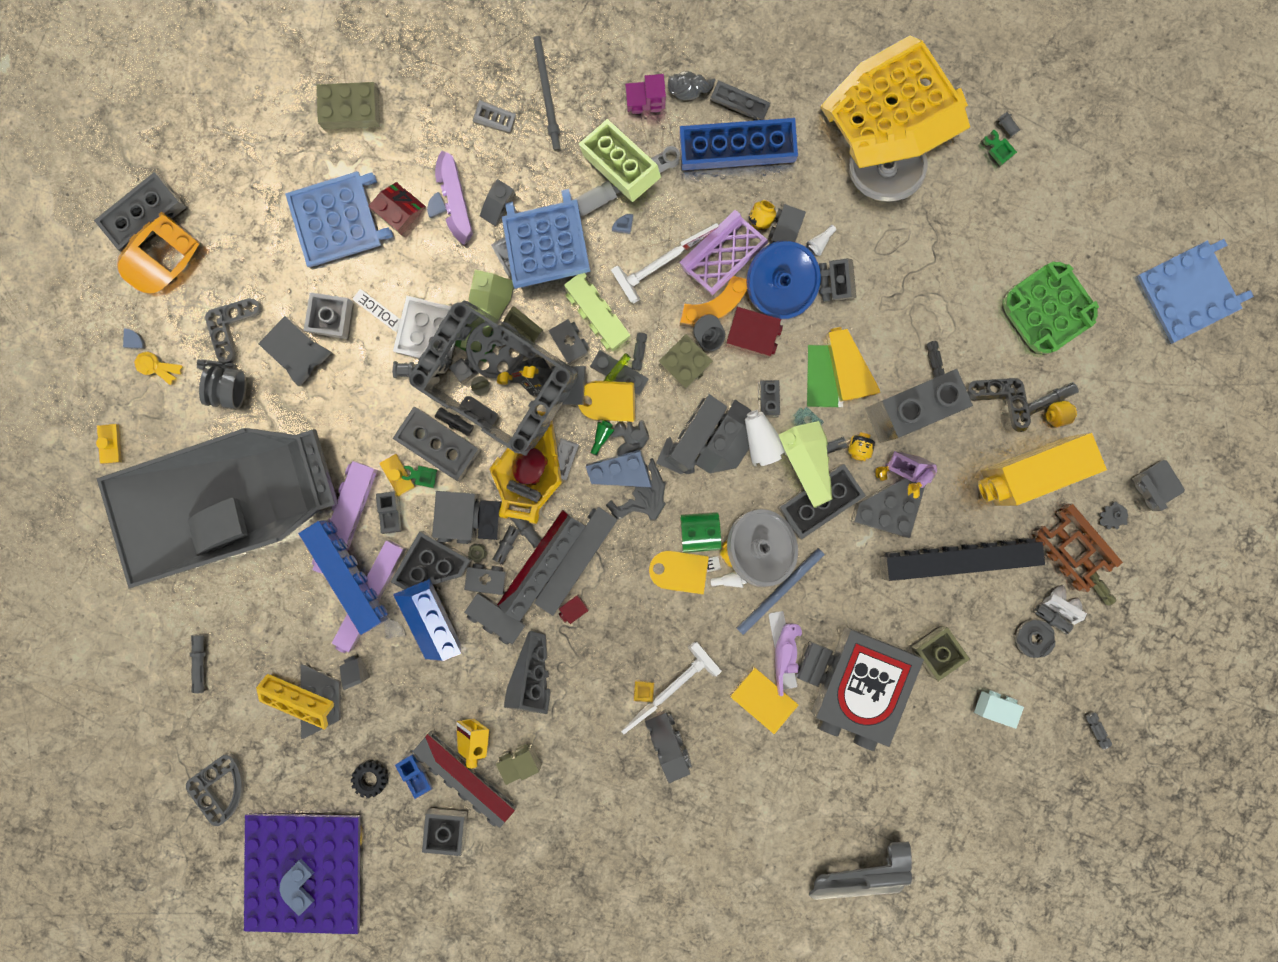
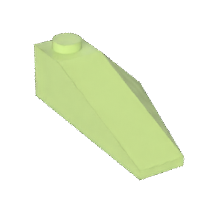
M475 270L468 302L478 306L499 320L504 309L511 301L514 288L513 282L510 279L493 273ZM479 317L472 324H468L473 327L469 335L478 325L484 323L485 320ZM485 326L482 330L483 335L489 337L493 328ZM469 335L465 341L461 342V348H466ZM478 341L472 342L471 350L480 351L482 348L481 343Z
M817 421L798 425L779 434L784 450L813 507L832 500L831 478L828 467L829 457L827 455L828 442L821 423Z

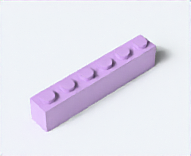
M352 461L346 468L345 474L347 477L345 482H342L339 487L340 496L337 500L338 504L332 506V511L334 512L332 518L328 519L329 522H333L336 526V534L339 539L342 538L347 544V552L378 469ZM313 558L312 565L314 566L312 570L322 573Z

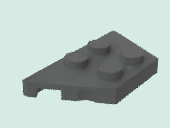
M301 664V688L334 702V707L327 715L328 726L341 720V681L334 677H329L325 673L309 667L307 664ZM301 720V739L322 730L320 727Z

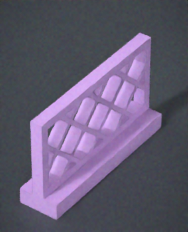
M734 210L719 224L716 230L710 233L684 257L680 264L688 275H691L711 295H714L768 243V240L746 222L739 212ZM742 225L747 228V234L736 235L737 230ZM758 238L761 241L756 246H749V239ZM746 239V247H736V240ZM726 240H733V247L723 248V243ZM746 251V256L743 259L735 260L736 252ZM732 252V260H722V253ZM712 253H719V261H709V256ZM732 264V269L729 272L721 273L722 265ZM718 265V273L708 274V266ZM699 266H705V274H696L694 270ZM708 278H718V282L712 288L707 284Z

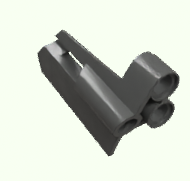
M909 841L890 843V846L887 847L888 858H886L887 865L818 876L814 883V889L809 892V896L814 900L900 893L904 886H909L912 882V855Z

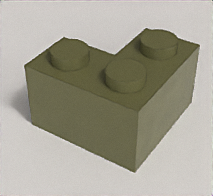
M526 743L517 747L516 751L512 754L507 752L499 756L500 760L496 763L506 785L518 779L522 781L538 773L542 766L533 744L527 746Z

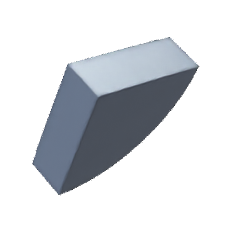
M439 192L435 193L428 202L427 212L430 218L447 211Z
M625 214L617 219L612 226V231L631 234L633 214Z
M124 328L123 347L145 349L144 341L135 331Z

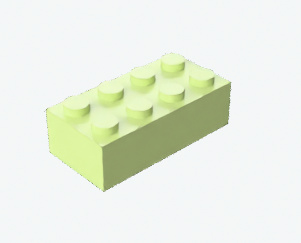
M608 119L579 143L583 156L632 202L661 178L658 165Z

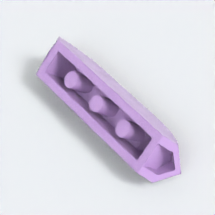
M441 151L436 162L435 177L436 182L444 183L441 185L443 196H447L448 203H445L448 215L451 214V216L445 220L453 236L465 245L473 236V231L456 161L452 155Z

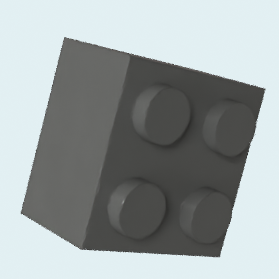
M429 808L425 813L422 853L461 856L465 844L467 811Z

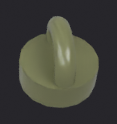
M476 377L471 382V390L476 395L483 396L490 390V383L485 377Z

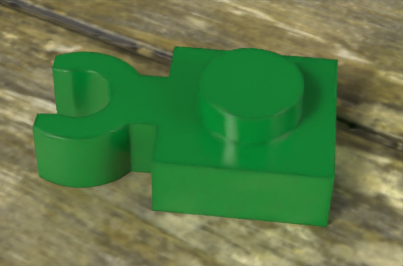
M993 130L990 133L993 136V140L988 139L987 136L982 140L985 145L992 147L989 153L1001 166L1014 156L1017 151L1006 138L1000 141L998 132Z
M418 465L417 471H415L411 466H404V469L410 471V476H402L403 480L415 479L414 485L434 488L437 469Z

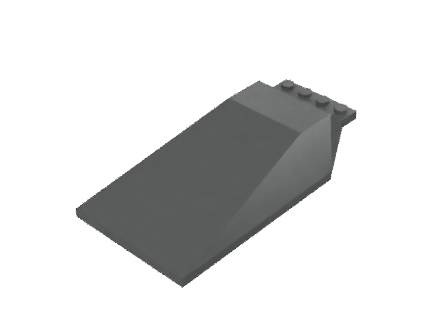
M243 428L96 478L128 589L280 542L321 509L338 504L316 429L296 435ZM234 497L240 500L248 537L233 541L234 544L197 556L188 519L198 512Z

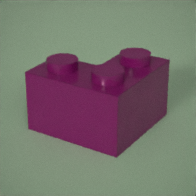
M664 74L645 75L644 82L625 84L627 112L640 114L647 110L660 112L662 109H665L666 91Z

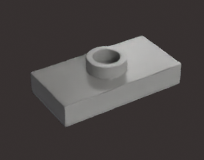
M562 438L558 444L557 453L561 479L567 481L579 444Z

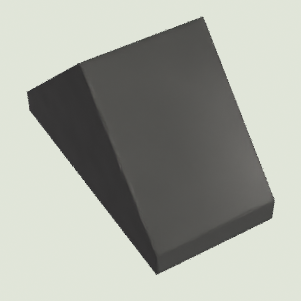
M669 437L666 439L656 464L681 475L684 472L665 460L666 455L673 446L672 439Z

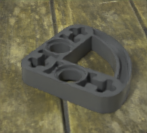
M231 753L222 755L186 783L187 792L213 826L222 825L235 813L244 793L243 771L238 759ZM230 759L231 763H229V765L225 766L224 768L220 769L219 766L222 765L225 762V760ZM208 769L215 770V779H210L207 776ZM231 771L234 790L231 802L227 809H225L210 785ZM199 782L200 785L198 786V788L194 789L192 785H194V783ZM203 790L206 791V792L202 793L200 796L197 795L198 793H200V792L203 791ZM204 796L211 798L212 803L210 806L203 804L202 799ZM214 806H216V808H215L214 810H212L211 812H209V809H211V808H213ZM220 813L222 816L216 820L214 817Z

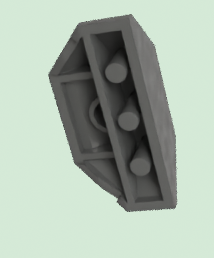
M733 400L725 413L724 419L717 425L715 434L707 441L706 449L702 454L698 455L696 459L698 467L711 474L734 469L739 466L749 450L745 418L748 417L747 414L751 412V409L737 400Z

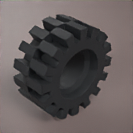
M366 761L360 764L352 773L351 783L353 785L351 787L352 789L355 788L356 794H361L360 797H376L386 787L388 773H385L386 768H382L381 763L376 764V761ZM371 772L376 776L377 781L374 786H366L363 783L362 778L365 773Z

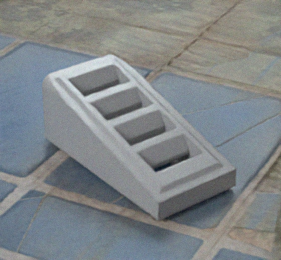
M479 100L472 121L510 133L516 114ZM482 109L486 110L484 117L480 116ZM493 112L492 119L489 120V113ZM497 114H500L501 116L499 122L497 123L495 122ZM505 116L508 117L506 126L502 125Z

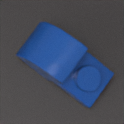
M410 755L395 764L403 782L407 783L414 799L433 789L425 774L424 766L414 755Z

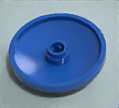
M777 241L764 247L752 260L747 273V290L754 306L765 315L779 319L795 317L808 309L818 294L821 282L819 264L813 253L805 246L792 241Z

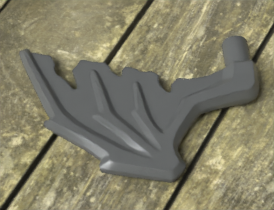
M653 458L650 459L648 469L651 471L652 487L635 486V490L632 492L635 501L629 499L624 505L618 507L612 500L606 504L612 512L611 514L617 519H622L624 516L635 511L648 515L649 520L655 521L666 505L664 502L666 482H663Z

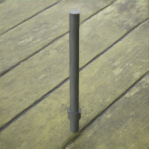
M535 36L533 40L549 124L547 126L548 135H551L553 149H560L558 137L560 131L555 120L541 37Z

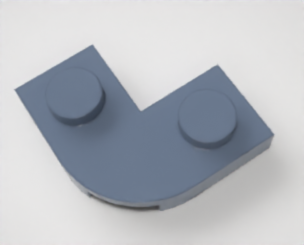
M302 859L283 876L280 882L282 899L298 916L314 901L301 886L315 872Z

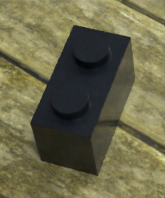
M480 500L478 539H500L501 518L499 511L502 501Z

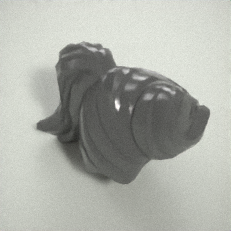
M684 71L668 77V89L671 94L681 100H694L699 97L701 92L707 93L711 90L716 79L706 80L700 74L695 75L691 71Z

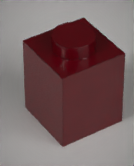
M577 594L559 608L560 613L558 614L564 623L568 621L571 624L588 612L589 608L579 594Z

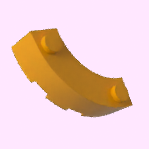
M733 276L730 278L724 291L715 299L703 304H684L679 326L694 327L699 318L708 314L716 316L719 320L729 315L742 300L747 290V279Z

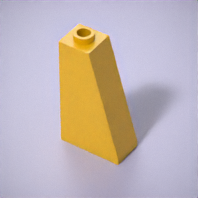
M842 327L830 329L831 332L826 335L839 401L842 402L879 394L880 389L848 329L842 330Z

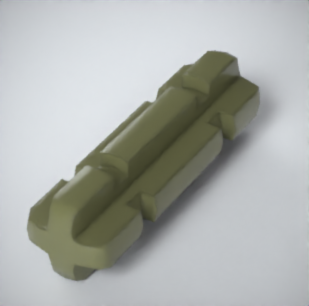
M1095 572L1089 578L1095 584L1094 589L1103 598L1104 603L1107 606L1114 604L1116 598L1113 594H1110L1111 591L1103 580L1099 579L1098 573Z

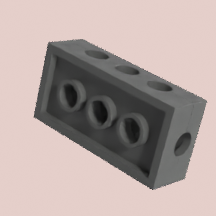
M153 172L94 221L116 249L122 252L129 243V239L148 222H153L158 218L160 212H163L172 219L184 210L186 206L167 182L157 173ZM152 230V232L146 237V239H148L155 232Z
M415 406L392 438L459 482L481 451V449ZM420 429H424L425 435L419 439L417 433ZM437 439L441 441L439 449H435L433 446L434 441ZM452 450L457 451V457L454 460H451L449 457V453Z

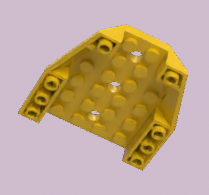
M908 36L861 62L820 106L829 122L835 121L849 143V153L858 168L921 156L970 128L962 99L923 40L913 36ZM922 79H928L931 84L928 86H924L920 83V81ZM892 97L896 99L897 103L890 105L886 100ZM859 116L863 119V122L857 124L852 119Z

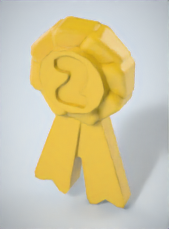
M149 351L138 354L134 361L136 370L144 375L156 373L169 385H172L173 380L177 379V377L169 372L182 374V365L159 362L157 355Z

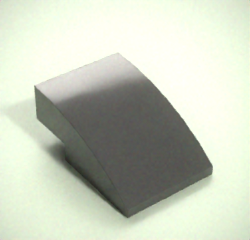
M234 497L214 504L188 519L197 556L234 544L233 541L248 537L240 500Z

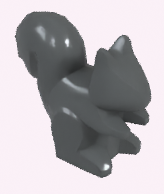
M644 420L639 421L638 426L634 427L632 422L627 421L626 427L622 421H619L615 426L614 432L610 435L611 437H624L625 443L618 447L617 456L642 449L647 440L650 439Z

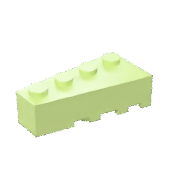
M578 274L564 284L567 292L565 296L571 304L576 303L579 307L577 312L583 319L587 318L590 324L588 326L593 333L600 334L602 337L600 341L603 346L614 351L630 338V334L617 316L612 314V310L606 301L599 297L600 295L594 285L588 283L586 274Z

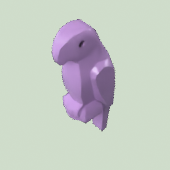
M785 624L776 644L775 670L779 696H783V674L798 673L799 666L796 663L797 646L794 639L796 636L802 635V630L797 624Z

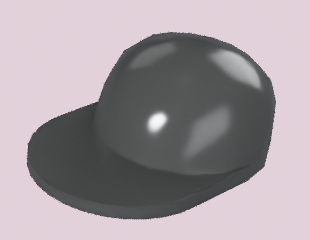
M712 314L699 318L693 329L698 344L706 351L719 349L725 340V330L719 319Z

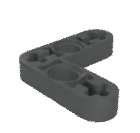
M253 298L244 299L211 309L206 313V324L216 357L220 362L231 363L236 357L228 324L259 315L262 306L257 300ZM250 303L256 305V307L253 308V312L251 310L243 311L240 307L242 305L243 308H249ZM231 308L238 309V315L235 318L229 316ZM214 314L219 316L217 324L223 327H217L216 322L211 320L214 318ZM220 331H223L225 333V339L221 342H218L216 339V334ZM228 344V346H224L225 350L230 352V355L227 356L228 359L222 357L225 352L224 348L219 347V345Z
M1020 379L976 380L969 384L967 392L970 399L1006 398L1012 428L1017 432H1024L1028 429L1031 417L1025 387ZM993 385L998 386L1000 392L994 393L990 387ZM1012 385H1014L1015 388H1018L1016 391V396H1014V388H1011ZM975 387L979 391V393H976V391L973 390V388ZM1013 402H1020L1023 408H1015L1013 406ZM1019 417L1021 418V422H1025L1024 425H1021L1020 422H1017L1019 420Z

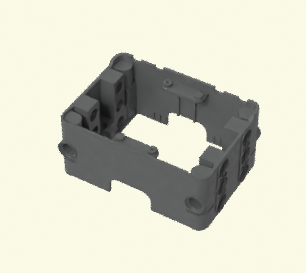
M463 300L453 304L446 317L442 320L437 332L410 374L409 382L414 388L445 408L455 410L480 426L482 432L513 452L526 456L529 450L538 444L541 437L547 431L551 421L569 396L579 376L577 370L478 306ZM479 317L484 319L486 323H490L491 326L505 331L502 341L529 359L540 355L542 359L544 358L556 366L536 399L529 403L528 407L530 408L513 436L494 426L498 418L497 413L473 397L466 396L460 404L434 387L440 381L437 373H445L453 361L446 355L455 340L465 341L473 328L468 324H472ZM539 405H543L546 408L544 416L539 415L537 412Z

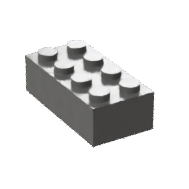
M841 464L829 472L832 500L813 507L804 489L778 507L799 539L805 538L866 496L845 464Z

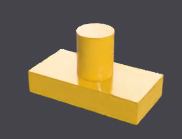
M119 424L97 425L98 439L96 446L99 448L100 464L122 462Z
M397 454L379 463L398 496L416 487L412 479H402V476L408 477L409 474L404 469V465Z

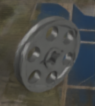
M501 321V322L504 323L505 325H507V326L511 327L512 329H514L515 331H517V330H516L513 326H511L510 324ZM484 322L478 325L469 335L466 344V353L470 364L481 375L497 378L502 373L498 371L497 365L500 362H506L508 365L506 372L510 375L522 362L524 355L519 353L514 358L509 355L511 347L502 341V329L491 326L493 328L492 336L485 337L482 330L485 326H491L490 323ZM478 341L481 343L482 348L479 352L471 350L472 342ZM493 344L496 346L506 345L498 350L499 354L497 355L494 352L485 354V352L492 349ZM481 359H486L489 362V367L486 370H481L478 367V362Z

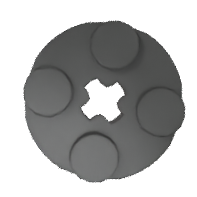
M1030 619L1021 624L1014 638L1018 649L1024 655L1031 658L1049 655L1056 643L1053 628L1048 623L1035 619ZM1039 634L1038 639L1040 641L1032 643V635Z

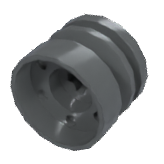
M206 366L199 383L201 404L204 406L212 405L213 407H218L221 404L226 409H239L245 394L246 381L244 371L227 368L224 371L222 367Z

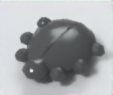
M1116 501L1110 507L1105 506L1106 512L1100 513V516L1103 517L1100 520V524L1102 526L1107 525V529H1111L1112 526L1115 529H1119L1120 525H1127L1128 523L1127 509Z

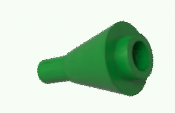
M606 420L597 422L595 443L590 453L598 455L601 446L614 432L612 423Z

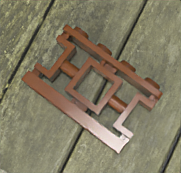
M1065 504L1061 511L1056 513L1062 520L1056 527L1049 531L1046 526H1041L1039 530L1034 531L1032 534L1035 536L1036 541L1043 542V547L1048 552L1046 555L1050 560L1058 563L1060 566L1059 570L1064 576L1070 577L1073 581L1071 583L1073 587L1079 592H1089L1090 588L1095 586L1089 578L1101 567L1106 572H1111L1114 567H1119L1123 562L1074 504ZM1072 521L1078 530H1074L1068 535L1063 528ZM1058 534L1063 541L1054 547L1048 539ZM1077 537L1087 550L1074 560L1064 548ZM1097 551L1103 559H1099L1093 564L1089 557ZM1083 563L1088 570L1079 577L1073 568H1077Z

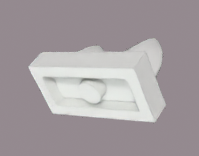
M1064 585L1057 587L1050 596L1044 598L1042 603L1053 612H1058L1061 617L1074 625L1083 621L1087 613L1082 611V603L1079 598L1072 599L1070 602L1066 601Z

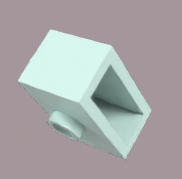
M991 690L989 693L982 691L974 713L1016 729L1024 709L1023 706L1017 704L1018 700L1008 696L1006 699L1000 698L1001 694Z

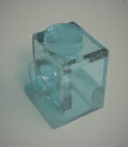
M800 407L793 414L795 419L792 422L796 426L807 424L804 422L806 416L810 418V423L817 421L821 425L824 423L808 407L804 409Z

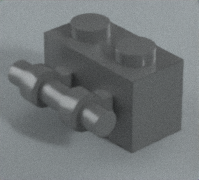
M846 258L829 261V270H827V263H819L821 274L820 295H822L823 302L830 301V293H832L833 300L857 298L852 259ZM828 276L831 277V287H829Z

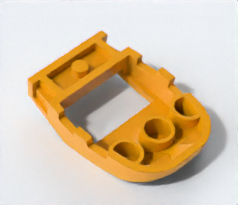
M160 212L158 218L153 222H148L129 239V243L118 257V272L135 289L144 293H156L184 270L200 242L163 212ZM152 230L184 255L171 272L138 247Z

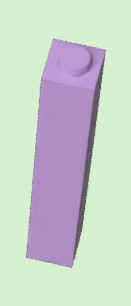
M391 540L385 541L367 575L368 581L366 583L370 589L373 588L377 593L378 602L406 551V548ZM348 614L332 641V644L336 646L335 648L343 653L352 651L361 636Z

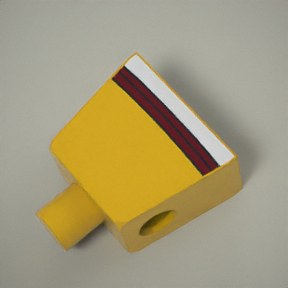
M475 719L456 721L458 753L466 758L467 768L478 767V759L487 756L489 729Z

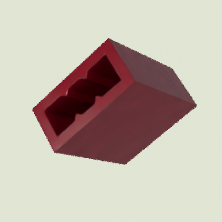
M737 306L725 346L770 358L771 354L775 355L778 344L775 343L777 336L781 335L783 325H780L782 319Z

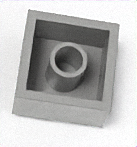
M310 292L304 331L310 334L347 339L353 301L345 297Z

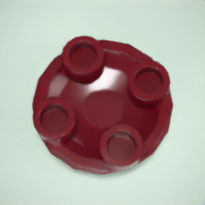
M536 448L529 450L526 456L519 453L512 466L515 480L520 484H537L547 465V457Z

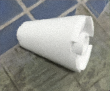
M758 410L749 412L747 414L748 417L745 418L752 464L757 466L756 463H760L761 466H765L782 459L781 454L785 450L777 431L763 412H758Z

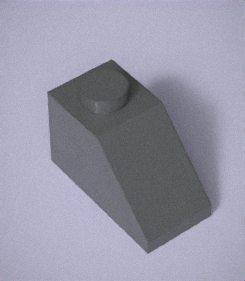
M497 179L487 194L479 216L496 226L506 211L505 203L512 202L516 195L514 189Z
M355 656L344 659V664L339 666L343 690L358 685L370 678L362 657L355 658Z

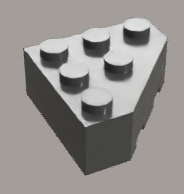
M903 477L857 502L851 522L910 538L925 486L923 488L920 487V496L918 498H913V493L908 496V485L916 482Z
M419 531L391 583L402 589H407L429 579L433 585L464 576L472 559L444 542H437V538H432V535L425 531Z
M663 710L645 718V724L647 729L650 730L649 733L653 746L658 752L659 762L668 783L690 775V768L692 767L691 758L687 749H682L684 745L680 732H675L673 725L676 723L672 714H667V711Z

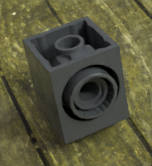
M436 491L432 538H437V542H452V539H457V543L468 544L472 540H476L479 527L480 494Z

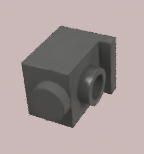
M460 358L449 367L463 385L479 374L470 364L468 358L465 360Z

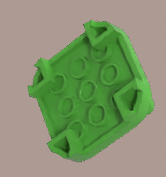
M1053 261L1043 266L1011 288L1002 300L1008 318L1027 345L1039 355L1059 350L1096 323L1098 303L1097 301L1093 302L1072 272L1074 268L1069 264Z

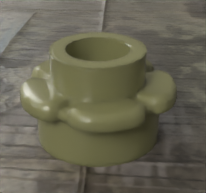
M473 544L470 546L468 557L474 562H481L482 559L486 558L487 551H485L484 545Z

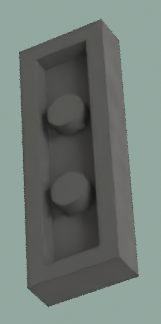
M719 80L710 99L756 120H764L771 102Z
M599 350L590 365L592 369L615 382H623L627 375L634 377L636 380L634 383L635 393L639 396L649 378Z

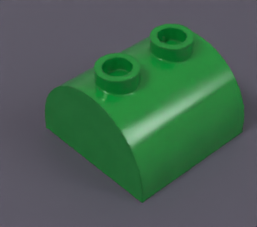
M718 512L680 515L683 553L721 550V529Z

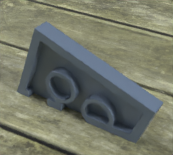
M641 450L596 461L585 466L591 484L652 487Z

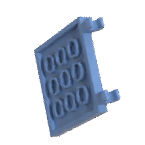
M356 171L285 193L307 267L310 268L381 246L380 240L393 237L392 230L389 227L377 231L371 209L368 207L369 202L364 185L377 183L373 173L360 176V173Z
M569 189L561 190L563 203L520 213L516 212L513 202L505 203L507 216H502L512 282L515 289L591 272L577 199L572 200Z
M1225 239L1212 245L1207 240L1137 276L1171 344L1242 309L1240 303L1254 297L1251 290L1236 296L1214 253L1228 246Z

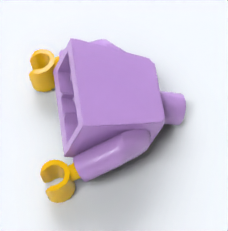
M894 451L892 459L886 464V467H877L875 473L876 478H880V481L887 480V472L893 471L912 482H916L908 485V496L913 493V498H918L920 496V487L923 488L934 479L937 473V466L920 456Z

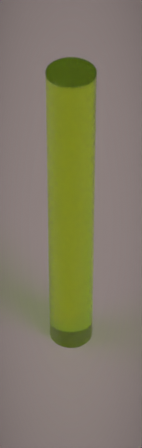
M624 353L603 381L612 382L631 357Z

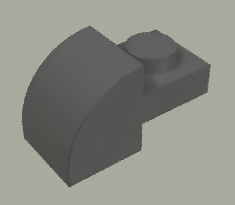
M395 491L377 493L376 503L381 533L401 532V508L397 493Z

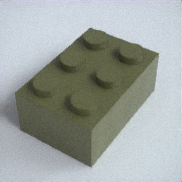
M374 82L316 84L318 124L323 129L380 127L379 89Z

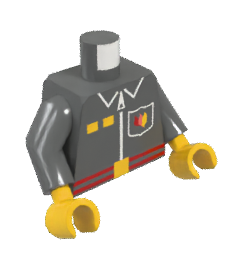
M541 356L522 361L510 375L508 372L499 374L497 376V383L507 385L508 380L511 383H520L530 395H538L551 375L552 369Z

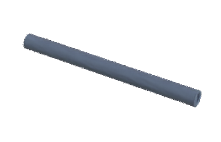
M819 548L813 552L737 627L739 632L744 635L825 554Z

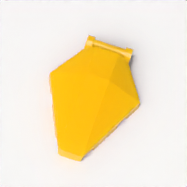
M537 411L538 414L541 416H544L546 413L542 411ZM553 420L538 444L534 447L541 451L548 460L540 481L535 485L523 484L541 493L539 501H532L507 489L510 480L516 481L513 476L512 466L519 453H515L507 448L500 458L497 457L489 470L502 500L499 511L500 518L507 519L511 517L528 520L530 523L537 524L540 508L562 483ZM509 506L531 509V511L527 513L509 510Z

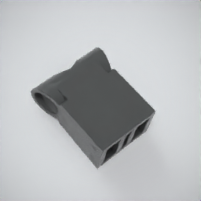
M286 316L258 343L287 370L298 387L311 375L314 366L321 364L332 353L330 350L317 344L292 319Z

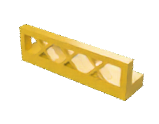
M269 674L256 687L259 702L324 730L328 726L327 715L334 707L333 701Z

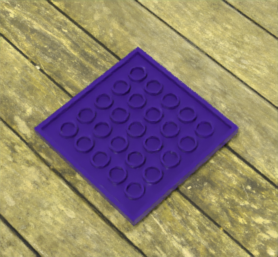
M246 814L244 931L358 934L360 932V816ZM302 859L315 872L301 886L314 901L298 916L282 899L280 882L283 876Z

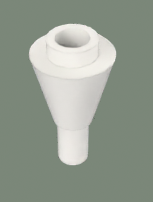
M830 225L825 232L806 243L807 248L814 256L822 254L830 236L837 230L836 227Z
M736 571L723 577L711 579V586L724 585L744 588V584H747Z

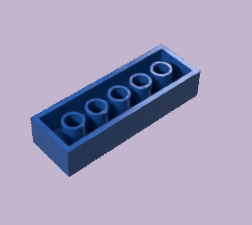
M795 118L679 127L682 170L796 162L798 157Z
M328 520L317 521L298 534L359 634L362 635L388 620V612L383 605L380 606L378 603V595L373 588L370 589L367 585L368 579L362 571L359 572L356 567L358 565L353 555L348 554L346 550L348 548L347 544L342 538L339 539L337 536V528L333 522Z

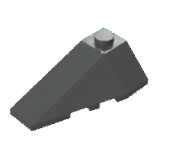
M533 631L528 632L507 686L504 708L539 714L548 713L550 689H547L546 680L549 677V673L545 668L547 649L544 634Z

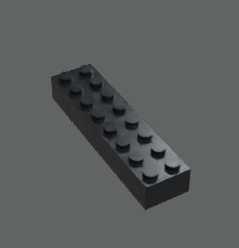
M1018 538V542L1011 539L999 540V544L992 541L980 542V546L973 543L961 544V548L949 545L942 546V550L929 547L923 548V552L909 549L904 550V554L890 551L884 552L885 556H879L881 577L887 581L1045 565L1043 542L1036 541V538Z

